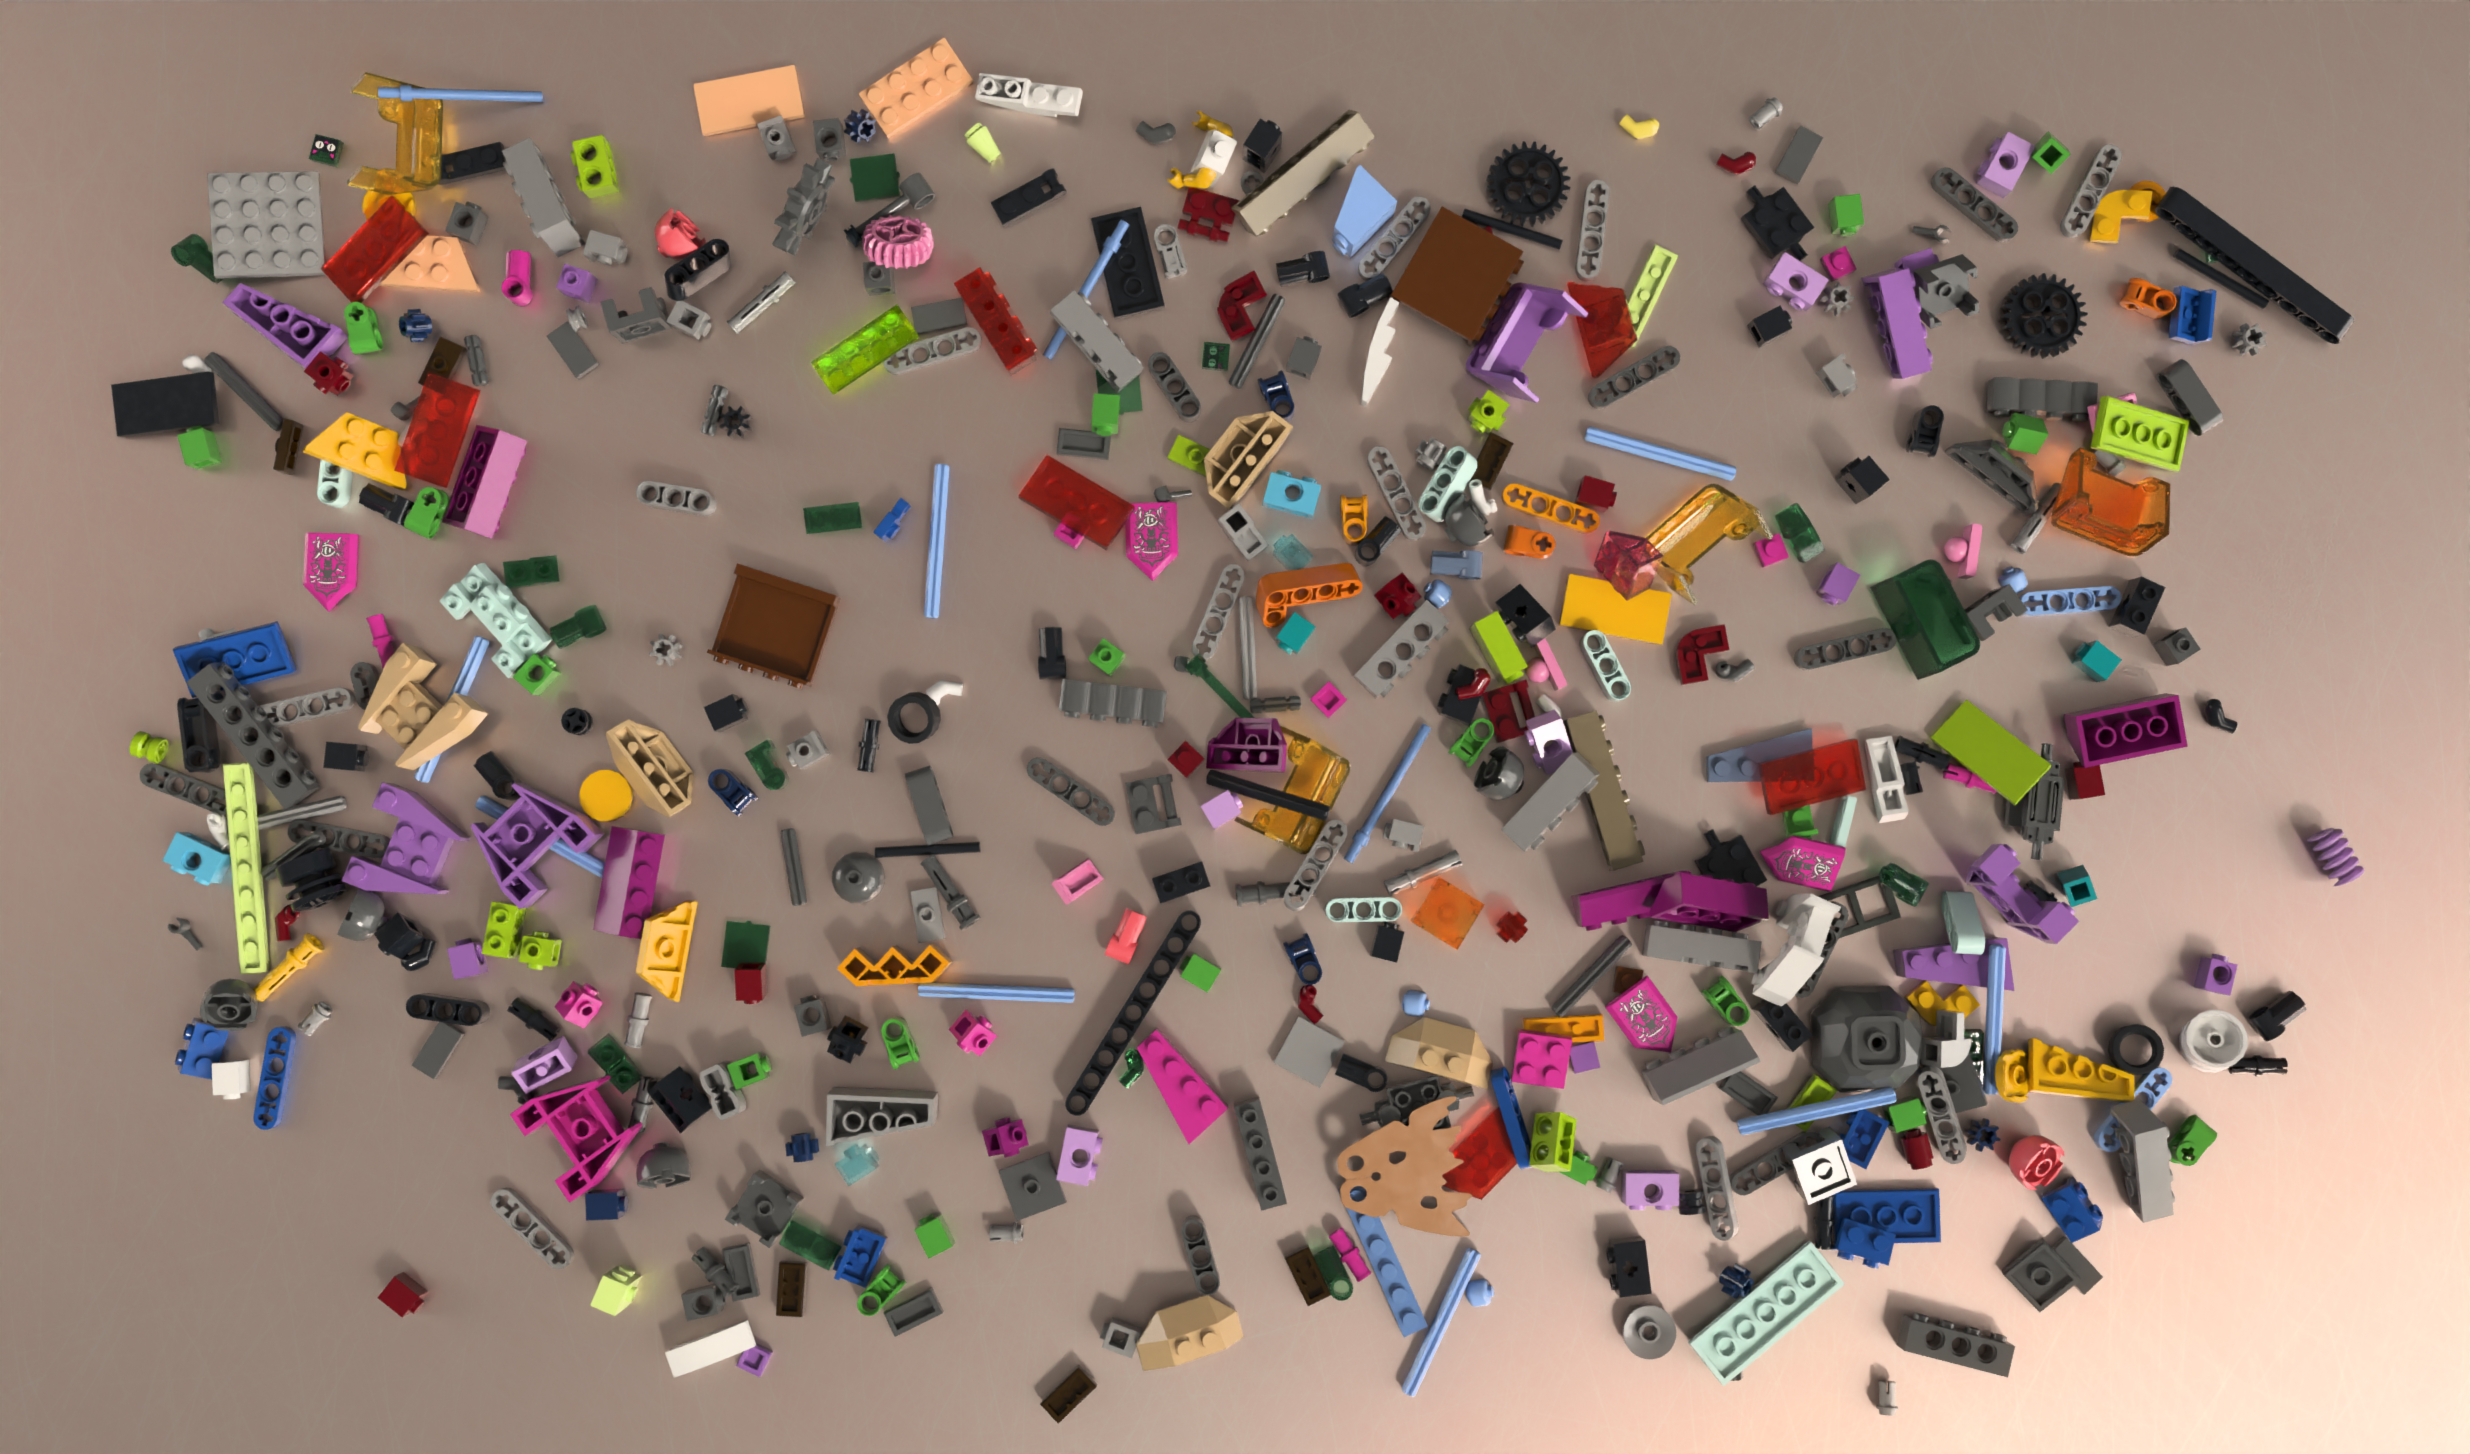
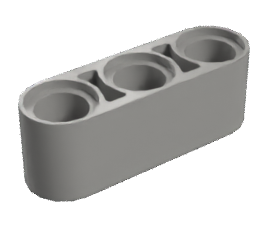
M655 481L641 482L636 489L637 498L652 508L709 516L713 514L717 507L715 498L702 489ZM655 488V497L652 500H647V491ZM675 493H681V501L673 505L671 502L672 496ZM702 497H707V505L702 509H698V500Z

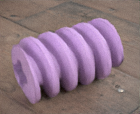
M2328 828L2312 835L2307 840L2308 842H2318L2312 849L2313 851H2323L2318 860H2328L2323 869H2333L2328 878H2338L2339 881L2334 886H2340L2354 881L2365 870L2362 866H2356L2359 863V859L2354 856L2351 857L2354 850L2351 847H2346L2349 841L2347 838H2341L2344 834L2342 829Z

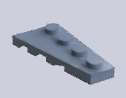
M1812 728L1706 756L1707 782L1813 781Z

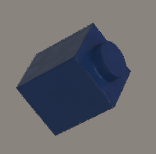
M624 1189L591 1190L586 1193V1221L613 1220L623 1217L628 1210V1197L624 1196Z

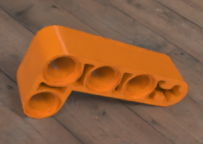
M1350 563L1270 573L1261 577L1258 582L1256 608L1264 625L1274 628L1285 621L1288 606L1350 598L1359 594L1363 586L1354 566Z

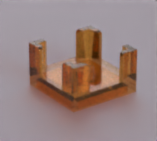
M1436 877L1430 887L1429 894L1419 910H1416L1410 922L1458 950L1485 904L1444 879Z

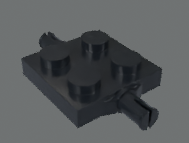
M1756 185L1751 187L1746 193L1755 202V205L1741 217V220L1771 259L1781 252L1791 250L1799 261L1804 259L1808 254L1799 242L1803 236L1815 227L1784 187L1766 197L1760 193Z
M1714 829L1703 834L1711 848L1705 855L1694 860L1702 875H1712L1713 879L1718 880L1733 879L1734 883L1739 884L1754 883L1755 887L1767 881L1742 835H1737L1726 842H1720Z

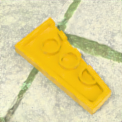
M2036 1038L2028 1039L2029 1092L2117 1102H2131L2135 1100L2134 1075L2103 1063L2098 1064L2090 1061L2087 1057L2071 1054L2060 1047L2044 1044Z

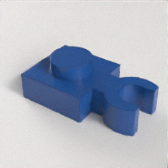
M900 498L892 511L887 513L873 533L885 542L888 538H894L900 529L898 525L901 522V518L911 508L909 503Z

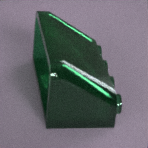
M1931 559L1923 561L1870 587L1917 680L1940 673L1974 656L1979 651L1980 640L1939 562Z

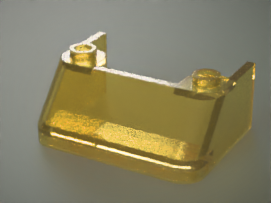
M365 72L352 86L351 93L377 99L379 115L384 120L397 124L396 170L390 168L379 170L361 166L347 180V185L387 195L433 189L441 180L443 100L412 99V101H401V98H379L378 87H400V85H411L412 88L424 87Z
M1709 484L1698 491L1644 538L1639 545V551L1674 592L1693 605H1696L1698 600L1690 588L1694 581V575L1689 569L1725 537L1731 540H1743L1755 531L1771 540L1773 535L1758 508L1719 484Z
M1280 726L1282 733L1293 739L1288 747V759L1295 764L1283 792L1329 805L1331 812L1349 775V761L1311 738ZM1276 805L1273 811L1267 808L1260 810L1254 816L1252 823L1237 816L1234 820L1303 855L1309 853L1326 820L1317 819Z

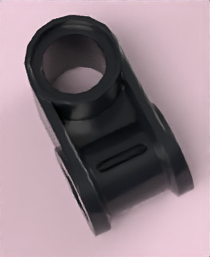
M1930 405L1919 410L1914 415L1911 432L1906 444V452H1920L1927 454L1930 458H1934L1939 447L1940 432L1944 420L1943 411L1939 407ZM1925 412L1932 415V425L1925 422Z

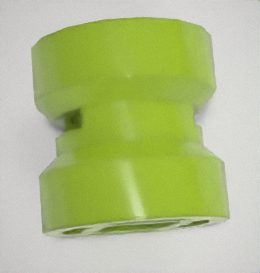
M139 731L131 740L129 752L131 756L138 758L146 757L148 761L159 764L168 752L169 742L165 738H153L149 733Z

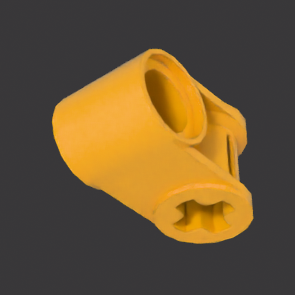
M1367 494L1362 495V497H1345V495H1340L1342 537L1347 544L1352 546L1359 545L1365 539L1367 531ZM1352 526L1358 527L1362 534L1356 538L1351 537L1347 532L1348 528Z

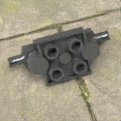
M2041 743V757L2051 764V768L2016 805L2006 800L2004 825L2020 827L2019 831L2023 840L2032 843L2031 859L2043 860V845L2053 843L2054 831H2060L2065 779L2059 777L2060 763L2052 760L2054 744Z
M1438 1075L1386 1088L1387 1099L1375 1102L1373 1112L1360 1114L1359 1116L1362 1126L1378 1122L1382 1128L1392 1121H1400L1408 1126L1409 1116L1415 1109L1441 1098L1456 1096L1457 1100L1447 1107L1449 1112L1459 1109V1100L1474 1097L1472 1086L1456 1090L1452 1083L1440 1085ZM1447 1115L1439 1120L1433 1130L1450 1128L1449 1116Z

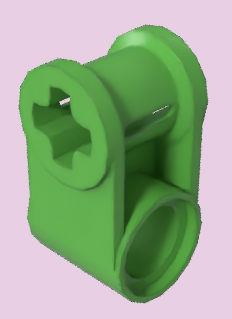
M360 302L349 303L344 310V316L348 330V341L353 354L358 355L382 350L383 341L379 332L375 311Z
M432 487L423 488L418 493L417 499L405 519L404 527L427 539H432L439 529L441 519L449 503L447 493ZM432 496L437 499L435 504L430 500Z
M1485 718L1474 720L1455 741L1448 753L1458 756L1470 768L1494 733L1493 724ZM1477 723H1484L1488 727V733L1483 738L1478 737L1474 732ZM1461 747L1468 751L1470 755L1463 751Z
M1721 975L1717 983L1708 990H1702L1701 994L1727 1024L1742 1026L1749 1020V1009L1737 995L1728 980ZM1735 1006L1741 1010V1017L1737 1021H1733L1730 1017V1010Z
M892 1016L885 1021L881 1028V1034L893 1069L896 1070L899 1068V1065L913 1060L915 1062L920 1061L917 1046L911 1036L906 1020L900 1016ZM890 1023H897L901 1027L900 1035L894 1036L890 1034L888 1030Z
M2197 1115L2189 1116L2168 1143L2171 1152V1159L2169 1161L2185 1166L2194 1165L2205 1150L2215 1141L2217 1132Z
M888 1264L871 1281L872 1283L860 1295L857 1301L858 1310L865 1316L875 1315L906 1284L904 1279L900 1280L889 1270L890 1266ZM866 1296L875 1297L877 1307L868 1308L864 1303V1298Z

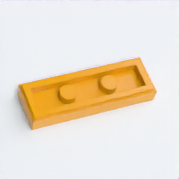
M1603 1014L1523 1018L1524 1030L1568 1035L1572 1037V1043L1604 1041Z

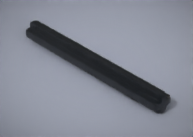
M1210 770L1206 777L1208 785L1236 792L1237 794L1325 821L1330 814L1329 805L1219 771Z

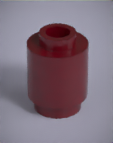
M1920 1128L1905 1131V1136L1900 1139L1906 1161L1911 1165V1169L1918 1170L1932 1166L1931 1159L1934 1157L1927 1132H1921Z

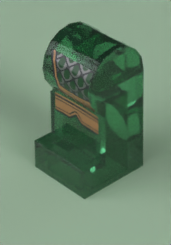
M765 740L744 754L766 788L770 790L784 789L789 782V776L784 769L779 768L771 752L776 750L775 745L771 740Z

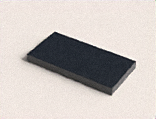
M1141 207L1091 218L1099 255L1104 249L1103 244L1108 236L1111 237L1119 221L1123 220L1129 224L1119 242L1121 246L1117 253L1112 254L1103 270L1115 319L1165 308Z
M201 372L111 385L118 437L174 431L196 426L219 425L213 372Z

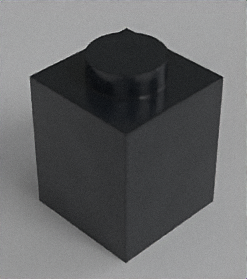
M1780 305L1753 319L1747 326L1760 348L1787 334L1792 329V319L1786 310L1783 311Z
M734 694L704 707L710 723L716 732H722L748 720L746 713L749 712L746 702L743 698L739 699Z
M326 742L323 768L365 772V766L369 763L367 746Z
M399 912L374 933L380 942L378 944L379 949L385 955L390 956L392 954L399 959L405 957L425 939L415 922Z
M1384 921L1383 926L1377 925L1370 956L1397 963L1404 937V931L1399 930L1400 925Z

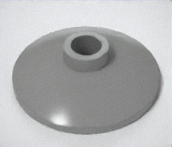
M1645 1305L1636 1308L1628 1315L1623 1326V1338L1629 1350L1636 1356L1643 1359H1657L1667 1354L1673 1347L1676 1340V1326L1672 1317L1664 1309L1654 1305ZM1651 1326L1652 1332L1648 1335L1644 1334V1328Z

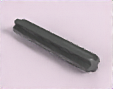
M1278 294L1272 295L1229 379V384L1232 387L1240 389L1243 386L1285 303V298Z
M211 352L205 357V363L273 430L280 431L282 429L283 418L218 354Z
M1624 935L1620 936L1552 1006V1010L1559 1017H1563L1632 946L1631 941Z

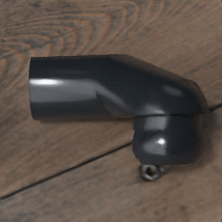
M2218 699L2208 700L2204 708L2208 724L2233 734L2237 728V722L2225 718L2222 704Z
M425 938L422 941L419 952L411 955L407 954L401 959L402 967L407 971H416L428 965L437 941Z

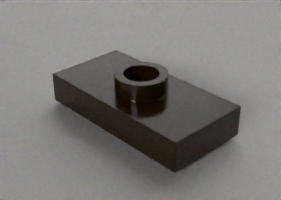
M440 336L418 383L445 395L466 348Z
M283 419L281 434L275 443V451L277 453L273 470L288 475L294 474L303 431L302 424L294 420Z
M1490 432L1477 458V468L1470 481L1478 479L1482 482V487L1490 491L1514 443Z
M1308 1245L1285 1256V1260L1307 1306L1332 1295Z
M779 1262L776 1316H804L807 1262Z
M1079 1365L1041 1401L1040 1405L1059 1424L1097 1387V1383Z

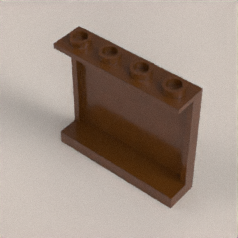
M1442 206L1390 297L1398 301L1399 305L1401 303L1468 341L1467 345L1471 347L1474 340L1479 342L1486 330L1483 327L1487 318L1492 320L1499 307L1495 303L1499 296L1505 297L1511 286L1508 280L1512 273L1517 275L1524 264V261L1521 260L1524 251Z
M737 563L734 571L737 577L712 650L708 649L707 653L714 655L713 661L728 665L729 661L739 663L738 669L750 673L757 669L764 672L762 677L778 681L779 677L789 680L787 685L803 689L804 685L811 687L841 598Z

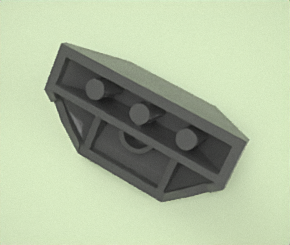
M1990 439L1956 443L1946 449L1945 453L2026 516L2036 512L2039 508L2034 471L2028 467L2029 465L2024 459L2010 454L2007 451L2008 448L2003 443Z

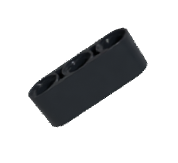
M713 239L666 270L664 276L668 297L675 301L685 300L727 272L731 266L727 242L722 239Z
M423 993L411 996L406 1003L407 1013L417 1019L474 1026L486 1022L490 1016L489 1006L480 1000ZM420 999H423L426 1003V1010L424 1012H421L418 1008ZM446 1003L452 1006V1014L450 1016L444 1012ZM472 1007L477 1008L479 1012L476 1020L470 1016Z

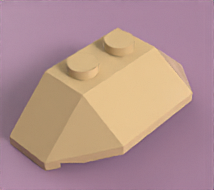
M1274 411L1236 417L1204 458L1209 495L1230 510L1248 491L1272 460L1293 429V426Z
M628 719L606 732L615 765L647 807L669 818L691 804L694 773L662 731L637 724Z
M1427 1017L1392 1035L1385 1062L1438 1075L1439 1077L1483 1089L1488 1087L1493 1062L1475 1030Z
M1203 1295L1156 1311L1141 1338L1137 1341L1136 1347L1142 1369L1147 1371L1177 1366L1224 1350L1242 1339L1243 1333L1235 1310L1208 1295Z

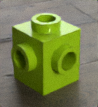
M1488 389L1481 400L1476 397L1468 408L1471 412L1468 418L1471 421V427L1480 433L1485 431L1489 434L1493 428L1498 431L1506 420L1503 414L1510 404Z
M533 931L532 935H524L517 946V955H520L519 962L527 963V968L543 970V966H558L562 939L550 938L549 933L543 931Z

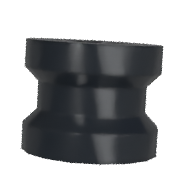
M570 708L562 715L561 723L564 730L568 733L581 736L590 732L593 727V718L585 710Z
M1702 1189L1679 1191V1200L1681 1201L1679 1214L1695 1215L1706 1212L1705 1205L1702 1204V1197L1704 1196Z

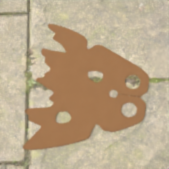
M1456 1096L1441 1098L1415 1109L1409 1116L1408 1126L1400 1121H1392L1343 1150L1337 1159L1338 1172L1346 1179L1340 1187L1342 1204L1350 1210L1370 1217L1385 1216L1390 1210H1393L1399 1224L1412 1229L1447 1236H1469L1470 1232L1457 1220L1452 1212L1465 1207L1467 1200L1472 1197V1194L1446 1192L1441 1188L1447 1183L1442 1175L1464 1162L1462 1159L1455 1158L1454 1154L1448 1150L1456 1142L1455 1137L1460 1133L1461 1126L1457 1125L1450 1128L1433 1130L1437 1122L1450 1113L1447 1107L1457 1100ZM1395 1151L1406 1152L1405 1159L1397 1164L1389 1162L1390 1153ZM1356 1155L1363 1159L1364 1165L1360 1170L1352 1171L1347 1167V1161L1351 1156ZM1374 1172H1379L1381 1178L1377 1181L1371 1177ZM1356 1186L1364 1187L1367 1192L1365 1199L1359 1202L1352 1200L1350 1197L1351 1189ZM1425 1196H1433L1437 1200V1207L1429 1209L1422 1207L1420 1203Z

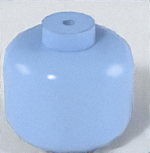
M2012 566L2003 570L2004 574L1998 578L2001 587L2010 584L2016 594L2023 591L2028 584L2024 571L2021 568H2013Z
M1439 579L1434 580L1432 583H1427L1424 587L1426 592L1424 596L1425 601L1428 600L1436 608L1445 606L1451 598V587Z
M1408 990L1403 997L1402 1009L1408 1016L1422 1017L1425 1010H1429L1430 1000H1426L1427 995L1423 991Z
M1486 1279L1470 1281L1466 1287L1468 1302L1474 1307L1489 1305L1491 1297L1494 1296L1493 1286H1489Z

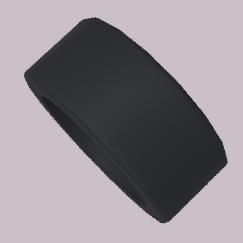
M910 692L896 699L890 706L887 715L888 726L893 735L900 741L908 744L920 743L933 736L938 730L941 721L940 710L936 702L921 692ZM908 703L919 704L927 714V727L919 733L910 732L901 721V709Z
M2133 1024L2121 1027L2112 1035L2109 1040L2108 1053L2117 1069L2128 1074L2141 1075L2152 1072L2160 1065L2164 1056V1046L2161 1038L2153 1029L2145 1025ZM2128 1035H2142L2150 1042L2152 1055L2145 1064L2131 1065L2122 1058L2120 1044Z

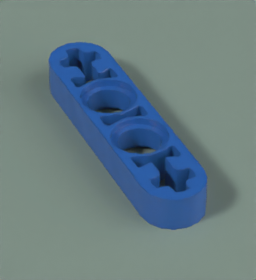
M287 1026L272 1029L267 1037L253 1116L255 1125L262 1130L278 1126L283 1117L296 1044V1034L292 1028ZM283 1033V1037L287 1038V1042L281 1044V1041L277 1040V1035ZM280 1049V1051L285 1050L286 1052L274 1053V1050ZM275 1057L283 1061V1069L280 1072H275L271 1067V1062ZM271 1083L275 1084L279 1089L276 1098H270L266 1093L267 1086ZM264 1103H276V1106L270 1107V1105H264ZM268 1112L270 1116H273V1120L269 1122L263 1118V1114Z
M1505 1067L1491 1070L1492 1085L1517 1164L1520 1169L1532 1167L1529 1166L1531 1142L1510 1075Z

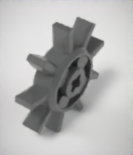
M817 158L814 166L807 163L803 166L801 180L794 188L789 187L786 192L789 197L783 213L775 219L774 224L782 228L773 241V246L795 256L797 255L802 238L805 237L811 240L814 227L819 221L822 212L826 211L828 207L825 205L827 191L835 182V178L829 175L833 165Z

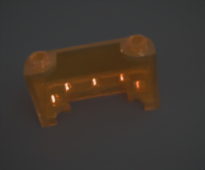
M2080 447L2069 457L2052 510L2051 524L2054 527L2127 556L2141 555L2169 535L2170 483L2156 477H2147L2133 485L2093 469L2097 464V456L2091 451Z

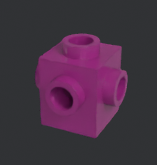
M1010 1117L1002 1118L995 1121L996 1126L982 1131L988 1156L1004 1154V1157H1010L1019 1154V1148L1029 1145L1022 1119L1011 1121Z

